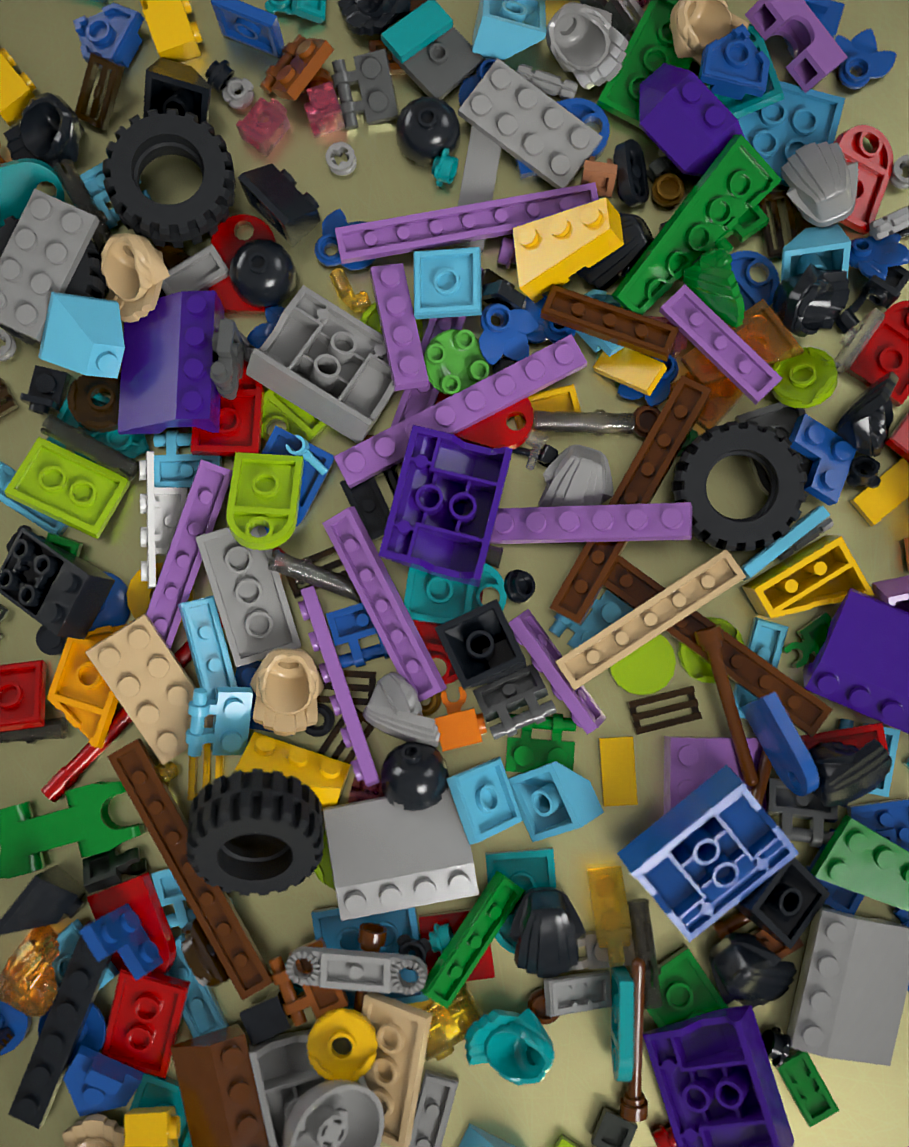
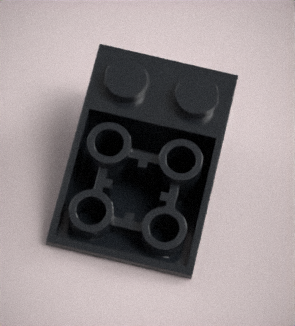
M21 528L0 568V594L56 636L85 640L115 582L113 578L91 563L25 528Z

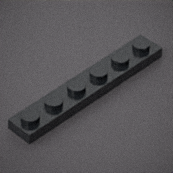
M92 921L87 922L84 927L92 923ZM80 935L8 1113V1115L37 1129L46 1121L114 954L112 953L97 962L82 935Z

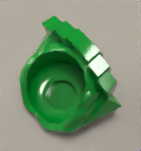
M713 249L703 253L698 261L684 269L683 285L685 284L726 324L737 328L743 324L745 306L734 272L731 271L733 259L726 249Z

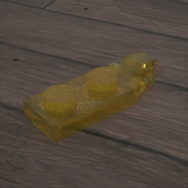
M613 866L587 869L596 941L598 940L599 949L607 948L609 967L624 966L623 946L631 945L630 937L632 932L622 867Z

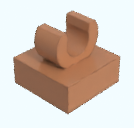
M590 156L584 162L580 185L595 182L598 196L611 198L618 165L613 164L612 159L609 158L607 163L596 162L595 156Z

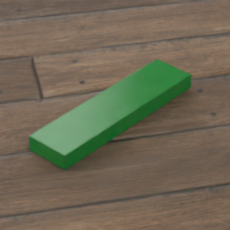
M496 871L427 975L425 985L420 992L448 1009L525 890L499 871Z

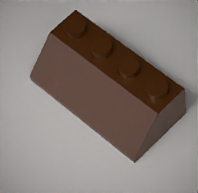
M239 1024L170 1045L192 1147H270L245 1033Z

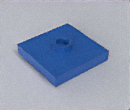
M240 0L210 1L223 36L275 57H282V50L285 44L277 15Z

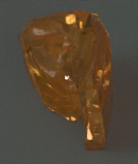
M50 925L34 928L12 956L8 958L0 974V1001L30 1017L45 1015L51 1008L53 998L57 992V982L52 962L60 954V943L57 939V932Z

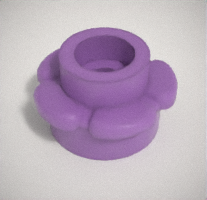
M503 237L497 263L506 265V269L510 268L511 263L516 264L514 237L513 239Z

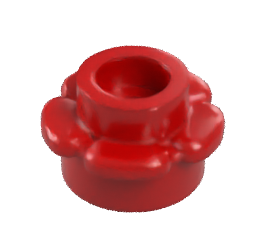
M659 1125V1129L651 1133L657 1147H677L672 1127L665 1129L663 1125Z

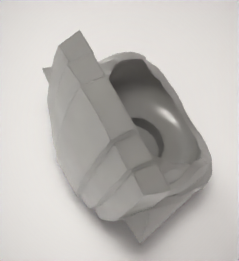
M569 2L564 4L549 21L546 27L547 45L562 70L573 72L583 88L591 89L595 85L601 86L606 80H612L619 73L623 66L622 61L627 55L625 50L629 43L611 25L612 13L593 6Z
M827 141L819 144L814 142L796 150V154L787 159L788 163L781 167V176L790 186L786 194L799 210L802 217L809 223L822 228L831 226L849 217L854 211L857 198L858 162H847L837 142L828 144Z
M577 444L567 447L543 473L547 486L538 504L539 507L603 505V502L613 497V482L607 457L602 452L590 447Z
M390 672L378 680L369 703L363 711L364 719L375 728L400 740L423 743L434 748L438 747L440 739L438 726L435 724V719L423 716L421 703L415 688L396 672Z

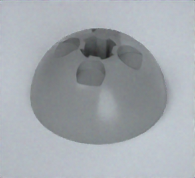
M331 1080L318 1084L303 1094L293 1106L285 1125L284 1147H379L384 1130V1112L381 1102L374 1092L354 1081Z

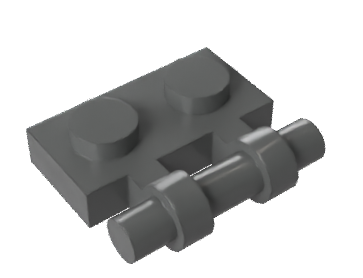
M385 49L353 56L356 70L350 72L346 70L344 59L332 62L334 70L332 75L333 85L338 89L340 104L338 105L339 115L344 118L346 129L358 127L357 114L365 113L366 121L369 125L399 118L398 103L389 59ZM359 83L362 100L353 101L350 85Z
M220 319L219 332L215 331L212 339L213 352L218 354L219 360L212 364L210 377L216 385L219 394L223 398L233 400L237 396L239 378L242 379L246 347L235 321Z
M533 664L500 680L473 690L486 722L488 723L497 718L501 720V723L489 728L494 740L505 735L508 738L518 734V729L534 722L538 725L546 721L545 717L557 712L552 700L539 705L537 700L549 694L538 670ZM528 705L529 710L512 718L510 717V712Z
M769 778L766 789V813L779 816L778 827L790 842H807L809 846L819 848L822 845H827L834 832L824 831V822L835 823L838 820V806H823L822 802L812 793L803 797L798 796L790 791L781 779ZM793 818L810 820V829L793 827Z

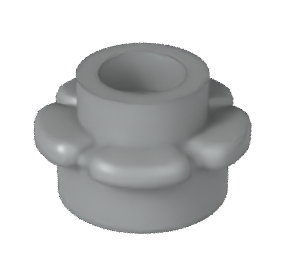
M233 77L226 82V87L222 90L224 101L228 102L234 109H246L254 99L253 85L246 78L239 79L238 77ZM240 90L241 94L237 95L235 92Z

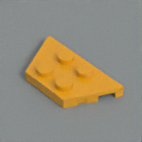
M127 624L96 628L94 631L88 632L85 640L68 637L47 695V699L54 707L61 710L74 728H78L89 739L88 743L96 748H103L118 699L85 652Z

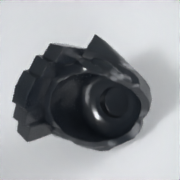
M340 0L337 4L343 20L353 33L361 36L364 34L373 36L374 34L381 35V33L386 31L400 13H410L411 0Z
M47 92L30 99L28 105L23 109L22 119L19 124L3 133L8 142L6 146L11 153L12 161L22 158L37 159L48 164L56 171L64 162H77L79 141L84 133V128L80 124L76 113L60 96Z
M619 213L624 245L590 268L585 266L576 273L580 278H584L588 284L604 291L620 277H625L654 240L646 222L640 216Z
M810 264L804 273L781 281L774 292L772 312L783 323V328L798 337L813 335L818 332L819 328L831 329L835 320L839 319L841 311L845 309L849 299L850 289L848 288L847 271L839 269L820 271L813 264Z
M893 371L881 377L856 398L843 413L836 426L837 435L846 440L860 454L869 457L879 456L887 440L889 428L894 418L893 404L890 396L899 379Z
M875 738L861 749L835 741L818 743L816 746L808 749L819 777V786L811 793L826 807L841 806L847 808L848 803L875 790L884 781L886 774L890 772L892 766V759L888 755V751Z
M556 887L528 889L523 893L516 906L509 935L516 941L514 961L517 968L525 969L527 974H536L538 978L549 979L558 977L559 973L569 972L570 967L578 965L579 949L577 939L586 932L572 902L562 889Z
M730 933L724 936L722 941L715 944L710 950L709 963L721 997L726 1005L735 1000L742 1005H752V1008L758 1005L764 1006L768 1002L775 1001L783 996L790 989L788 986L794 981L793 976L797 973L793 962L781 961L782 959L753 934Z

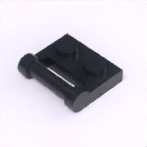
M398 465L352 488H349L346 480L340 482L350 506H355L372 542L384 536L390 513L375 479L385 476L394 495L399 479L397 473Z

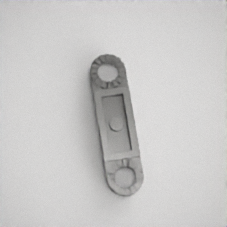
M307 946L295 949L286 963V974L289 975V979H292L293 983H298L301 986L314 985L320 986V988L379 993L414 994L424 987L428 974L425 963L413 955ZM302 957L303 959L308 958L307 960H311V964L313 963L314 969L308 974L301 973L296 968L295 961ZM407 966L409 968L413 967L419 973V979L415 982H406L401 978L400 970L403 967L407 968Z

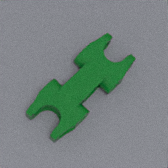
M100 781L65 791L69 808L37 817L33 816L30 801L0 809V878L10 879L46 868L42 851L77 842L81 858L110 851L125 841L146 833L143 823L120 826L110 818L108 808L110 801L116 795L126 792L121 781Z

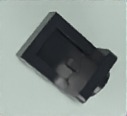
M900 265L888 267L885 281L873 275L871 278H868L860 291L874 305L883 306L888 309L901 295L902 289L909 280V271Z

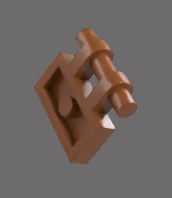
M298 34L292 43L288 42L283 48L284 54L276 65H270L265 72L266 78L262 81L260 87L268 94H271L273 91L279 98L296 101L334 51L333 47L327 40L306 39Z
M323 937L303 945L327 948ZM281 955L268 961L273 972L271 974L274 986L278 985L285 1002L282 1004L286 1015L291 1016L295 1027L307 1022L303 1011L307 1007L311 1006L315 1018L318 1019L328 1011L349 1005V999L344 989L302 985L305 994L297 996L291 979L286 974V967ZM302 957L295 961L296 968L301 973L308 974L314 969L313 963L311 964V960L308 961V958L303 959Z

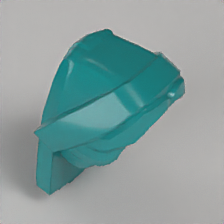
M529 1008L523 1013L492 1010L489 1014H484L479 1021H474L468 1028L465 1036L467 1041L464 1047L467 1051L466 1058L469 1065L489 1063L494 1070L498 1071L501 1077L519 1086L541 1082L552 1067L555 1058L552 1040L536 1015Z

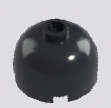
M420 97L410 101L401 110L396 123L397 144L401 153L406 158L408 157L422 167H432L435 157L441 156L444 148L449 149V155L451 156L460 143V123L454 109L446 101L436 97Z
M258 238L248 241L236 250L231 259L229 276L233 289L243 302L254 308L271 305L278 306L291 296L296 287V268L292 257L282 245L272 240Z
M417 742L401 744L388 753L381 767L383 795L393 806L394 802L403 805L404 810L417 811L430 808L442 800V794L446 788L448 791L449 785L446 778L449 777L447 763L441 753L432 746Z

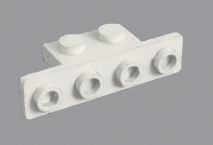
M147 451L146 460H139V480H146V493H140V514H146L147 527H140V547H147V561H141V581H147L148 589H154L156 587L155 556L167 555L188 496V488L154 487V451Z

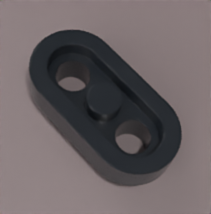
M628 139L615 147L613 161L614 164L618 165L619 198L628 206L636 207L648 200L649 186L643 150L635 140Z

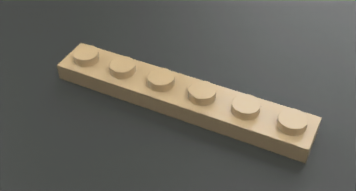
M724 550L555 661V663L575 691L745 579L746 575L730 552Z

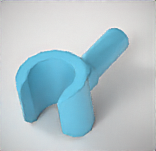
M295 435L301 440L302 447L299 451H294L293 448L286 444L287 451L294 456H303V459L308 461L323 476L328 469L309 450L308 441L300 435Z

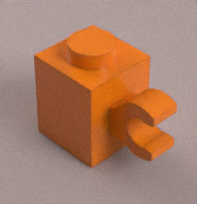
M462 686L458 687L460 698L456 702L449 701L446 691H441V700L446 707L447 714L435 717L434 719L440 732V743L443 752L483 742L481 734L487 733L482 713L476 714L474 708L461 711V707L466 701V691L463 690Z

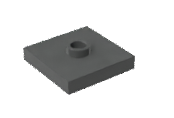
M454 26L402 64L392 53V59L428 97H436L441 100L470 76L484 61L480 54L472 52V45Z

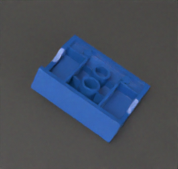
M727 764L617 853L630 874L642 884L666 916L689 942L799 854L778 825L749 792L745 783Z

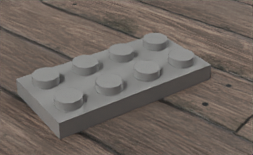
M498 58L458 110V115L556 189L566 188L583 167L585 160L589 159L603 138Z
M34 189L0 257L1 325L41 342L51 292L65 293L100 222L96 216Z
M257 526L250 534L259 538L267 535L265 526ZM229 527L195 536L235 666L240 667L262 660L274 649L300 648L301 643L272 549L254 550L241 545L234 539Z

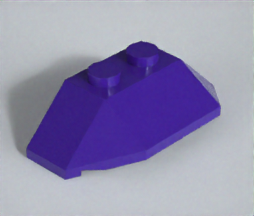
M663 63L640 84L639 127L683 174L702 177L734 135L742 134L745 138L738 119L692 71Z

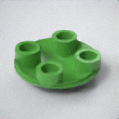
M465 329L443 331L429 342L425 350L424 361L429 382L434 388L445 395L452 396L487 378L489 374L488 362L483 358L479 349V340L471 331Z

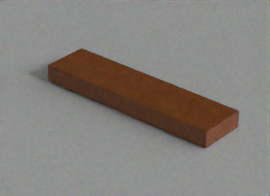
M552 285L540 315L542 319L665 362L668 360L679 331L678 327L556 285Z

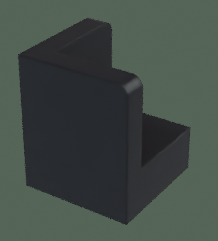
M280 989L269 993L264 1001L248 1007L240 1013L252 1046L290 1029L293 1025L291 1016L286 1015L282 1006L285 1002Z

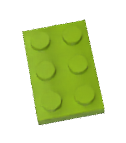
M38 437L4 492L6 497L93 538L99 539L129 488L130 479Z

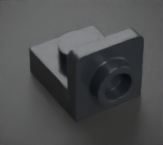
M490 269L482 270L483 305L487 307L492 303H501L510 310L523 307L526 296L517 291L512 283Z
M35 365L28 394L21 393L20 400L29 405L28 410L47 416L49 411L59 413L66 397L71 375L67 372Z

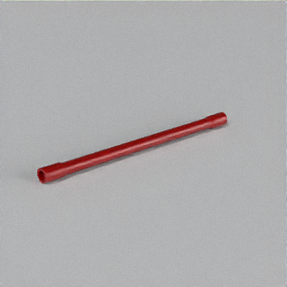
M278 546L272 552L280 572L291 558ZM188 640L174 654L183 668L192 660ZM123 707L113 716L102 749L87 743L66 766H63L41 788L42 793L49 800L56 803L65 794V791L72 787L89 765L132 722Z

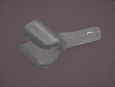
M537 427L533 428L524 442L532 448L526 465L528 470L534 469L537 457L549 439V436Z

